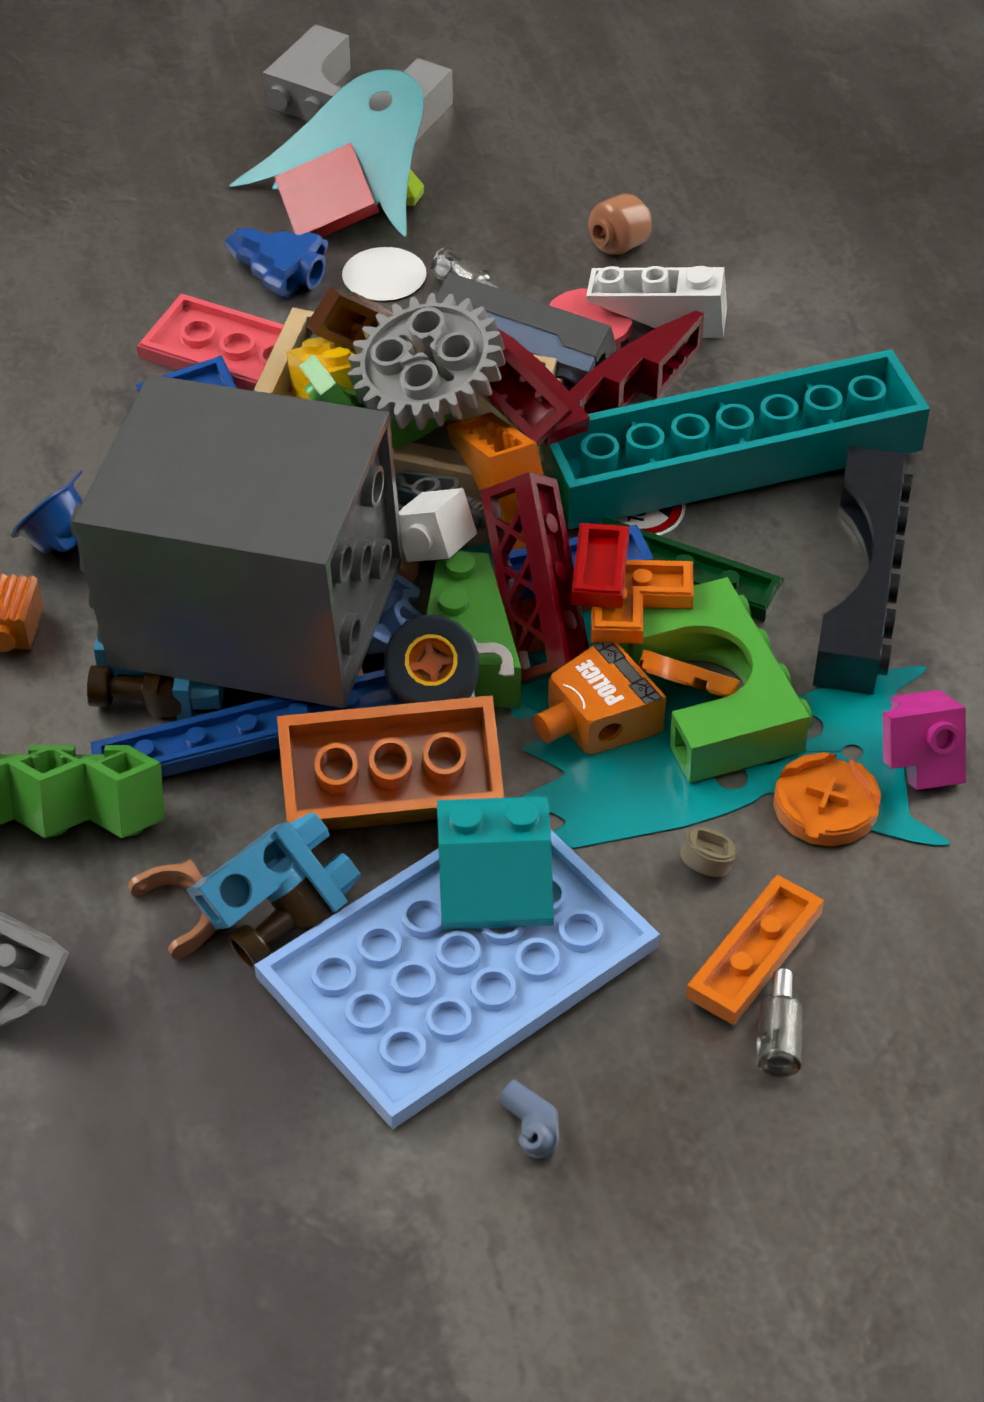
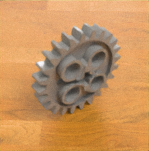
M430 293L426 304H419L416 297L413 296L410 298L409 308L403 310L398 304L394 303L392 304L394 315L387 317L383 314H376L379 326L377 328L364 326L362 330L366 340L354 341L353 346L356 354L348 357L352 368L348 375L359 403H364L367 409L389 412L390 421L395 417L400 429H404L411 419H415L419 430H423L427 419L434 418L439 427L443 426L444 415L451 413L458 420L462 419L460 408L464 405L474 409L479 408L476 395H492L489 382L501 380L502 377L498 367L506 363L502 352L505 347L500 331H498L495 319L487 317L483 306L473 309L469 298H466L457 306L453 294H449L442 303H437L434 293Z

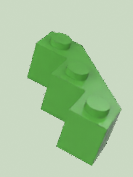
M30 745L28 754H1L0 752V825L14 819L42 837L47 838L61 835L68 828L90 819L120 838L135 836L141 833L144 828L165 820L161 763L129 745H105L104 754H76L75 745Z

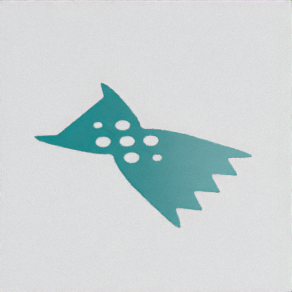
M537 651L529 653L540 664L547 662L546 652ZM924 666L888 669L887 676L877 674L873 695L826 687L798 695L799 699L804 698L808 702L812 715L822 722L823 731L814 738H807L805 752L784 757L777 763H762L744 768L748 776L747 782L738 789H726L716 782L715 777L689 784L670 748L672 711L723 697L647 672L644 673L666 696L663 732L594 755L584 753L569 734L550 743H546L540 738L522 747L524 752L564 772V775L558 779L522 795V797L548 796L549 812L565 821V824L553 832L571 849L682 828L722 816L755 802L765 794L775 793L776 782L779 780L782 770L788 763L803 755L822 752L837 754V760L849 763L850 759L846 758L842 752L843 748L847 745H856L861 748L862 756L854 761L861 763L875 777L881 791L878 818L871 831L933 846L951 844L945 837L910 815L904 767L891 769L883 762L882 712L891 710V696H895L899 689L923 674L927 669ZM548 689L524 698L523 704L540 712L548 709Z

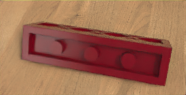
M533 472L521 474L480 490L498 588L521 665V684H527L551 676L552 673L589 649L582 606L571 605L574 565L557 479ZM516 493L518 509L509 524L502 519L499 499ZM517 539L525 543L527 558L520 572L511 567L509 557ZM526 587L535 593L537 604L529 620L520 615L518 605ZM537 636L544 641L547 662L530 668L527 651L534 637Z

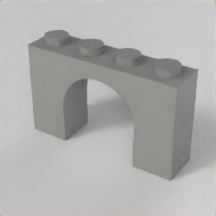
M316 24L310 28L263 72L266 107L309 121L341 89V87L335 84L351 70L349 35ZM419 58L404 71L417 81L424 97L423 114L416 141L453 104L452 69ZM384 91L374 94L369 100V107L374 111L385 110L392 103V95Z

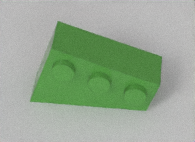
M458 550L449 559H437L426 615H442L459 622L477 643L495 642L504 645L510 651L513 658L514 676L504 677L498 674L502 664L499 656L480 655L479 680L474 689L475 697L493 695L494 707L521 709V665L489 554Z

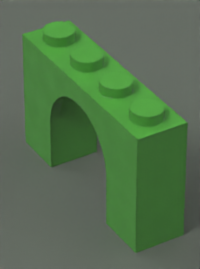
M728 577L695 585L693 609L643 608V643H618L637 665L644 649L682 662L706 661L721 665L734 672L745 684L738 691L727 697L672 711L670 748L689 784L806 751L808 729H811L813 726L810 706L804 698H798L792 687L791 677L784 663L778 664L771 652V645L766 631L763 628H757L751 618L747 599L744 595L737 594Z

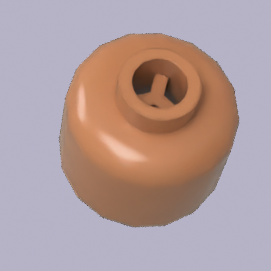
M628 193L616 195L598 203L591 210L588 218V229L591 239L603 253L611 256L621 255L640 247L648 240L651 233V214L648 207L635 195Z

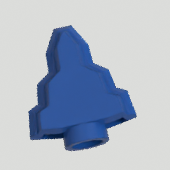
M237 228L225 239V247L237 260L251 267L252 275L262 279L265 288L285 299L295 294L302 286L308 289L316 288L324 276L326 269L324 255L328 248V241L322 239L320 235L310 232L298 235L286 231L267 234L252 228Z

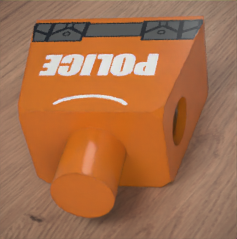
M598 642L552 673L548 686V709L534 715V725L544 742L550 743L569 734L584 753L594 755L663 732L666 696L618 643Z

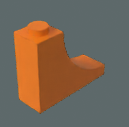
M492 412L447 425L450 442L466 462L479 491L527 472L543 475L536 442ZM516 493L499 499L502 519L509 524L518 509ZM517 539L512 550L526 548L525 543Z

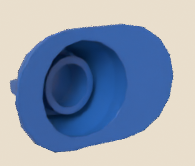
M80 470L63 488L50 495L31 510L17 524L10 536L13 539L21 536L45 554L56 550L65 553L77 547V537L72 535L70 524L75 506L83 503L74 487V482L83 471Z

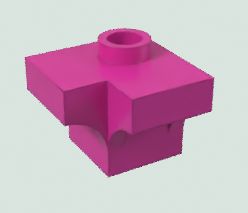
M941 690L891 696V710L882 712L883 762L891 769L906 767L908 784L916 790L966 783V708Z

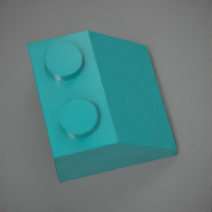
M548 796L437 800L442 930L554 926L552 846Z

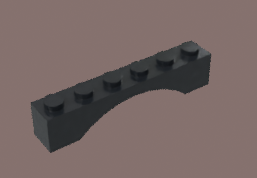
M849 446L838 513L850 525L862 545L867 562V572L858 587L842 603L823 615L813 686L873 695L877 674L885 676L888 674L892 646L882 644L883 638L892 639L896 609L887 608V603L896 604L900 584V574L891 573L892 568H901L905 540L896 539V535H905L909 507L900 506V502H909L913 475L904 474L906 454Z

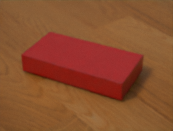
M579 524L571 605L622 608L629 544V526Z

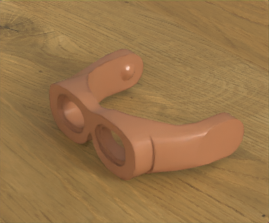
M189 859L182 864L162 865L146 870L133 877L127 887L133 896H141L157 887L165 885L188 889L203 877L192 860ZM202 912L198 924L190 932L172 941L168 947V952L173 959H182L197 950L217 930Z

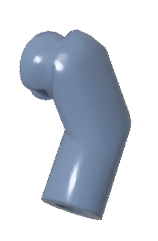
M511 1081L502 1091L499 1103L522 1120V1132L519 1135L522 1149L535 1159L545 1158L552 1154L559 1143V1114L557 1109L519 1081Z

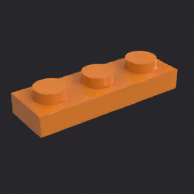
M776 874L688 983L686 999L734 1026L773 977V972L780 968L820 917L823 911L824 900Z

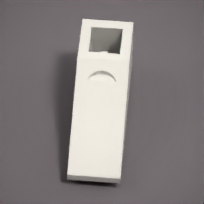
M609 266L591 269L586 295L587 302L653 328H657L691 312L699 311L704 313L702 338L724 337L727 315L724 267L663 268L652 266L649 268H619Z

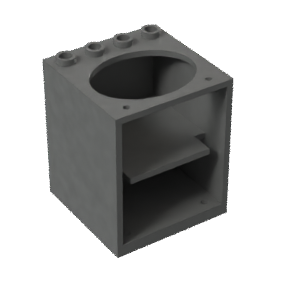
M148 374L83 503L75 506L71 516V533L77 537L81 554L80 569L82 573L86 574L90 590L89 606L95 611L98 623L97 638L99 643L103 644L108 666L345 709L403 560L389 412Z

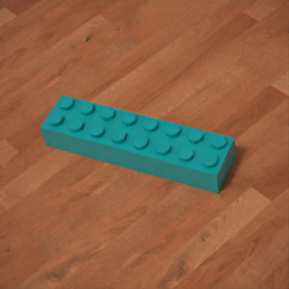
M890 349L587 414L590 417L588 431L549 446L542 442L539 445V457L543 475L557 479L565 524L569 530L578 528L580 523L596 524L603 522L605 517L614 520L846 467L849 446L902 454L923 451L930 408L893 350Z

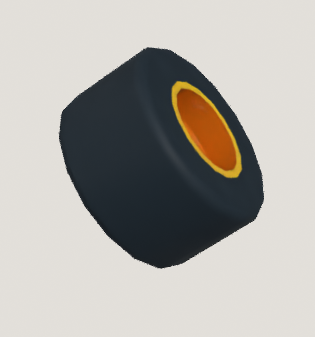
M422 615L406 621L392 634L384 651V672L392 695L401 704L470 698L479 680V653L472 635L459 622L442 615Z

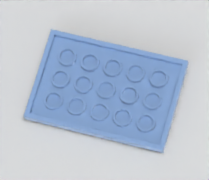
M552 830L554 926L442 930L439 850L437 849L254 965L258 981L392 1130L659 948L660 933Z

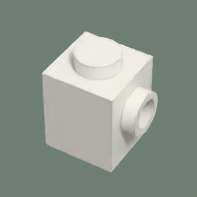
M464 488L422 492L399 511L402 547L407 562L449 559L477 534Z

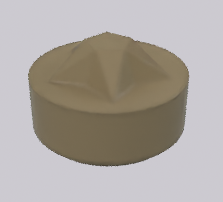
M694 828L687 832L680 848V856L685 864L693 870L707 876L721 877L730 872L737 856V849L734 843L721 832L710 828Z

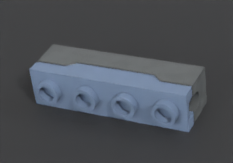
M451 272L448 273L436 296L437 303H442L449 294H453L457 305L466 298H469L473 309L483 306L487 317L495 319L497 328L513 337L532 354L556 358L555 377L563 379V385L569 390L593 368L613 355L617 349L610 325Z

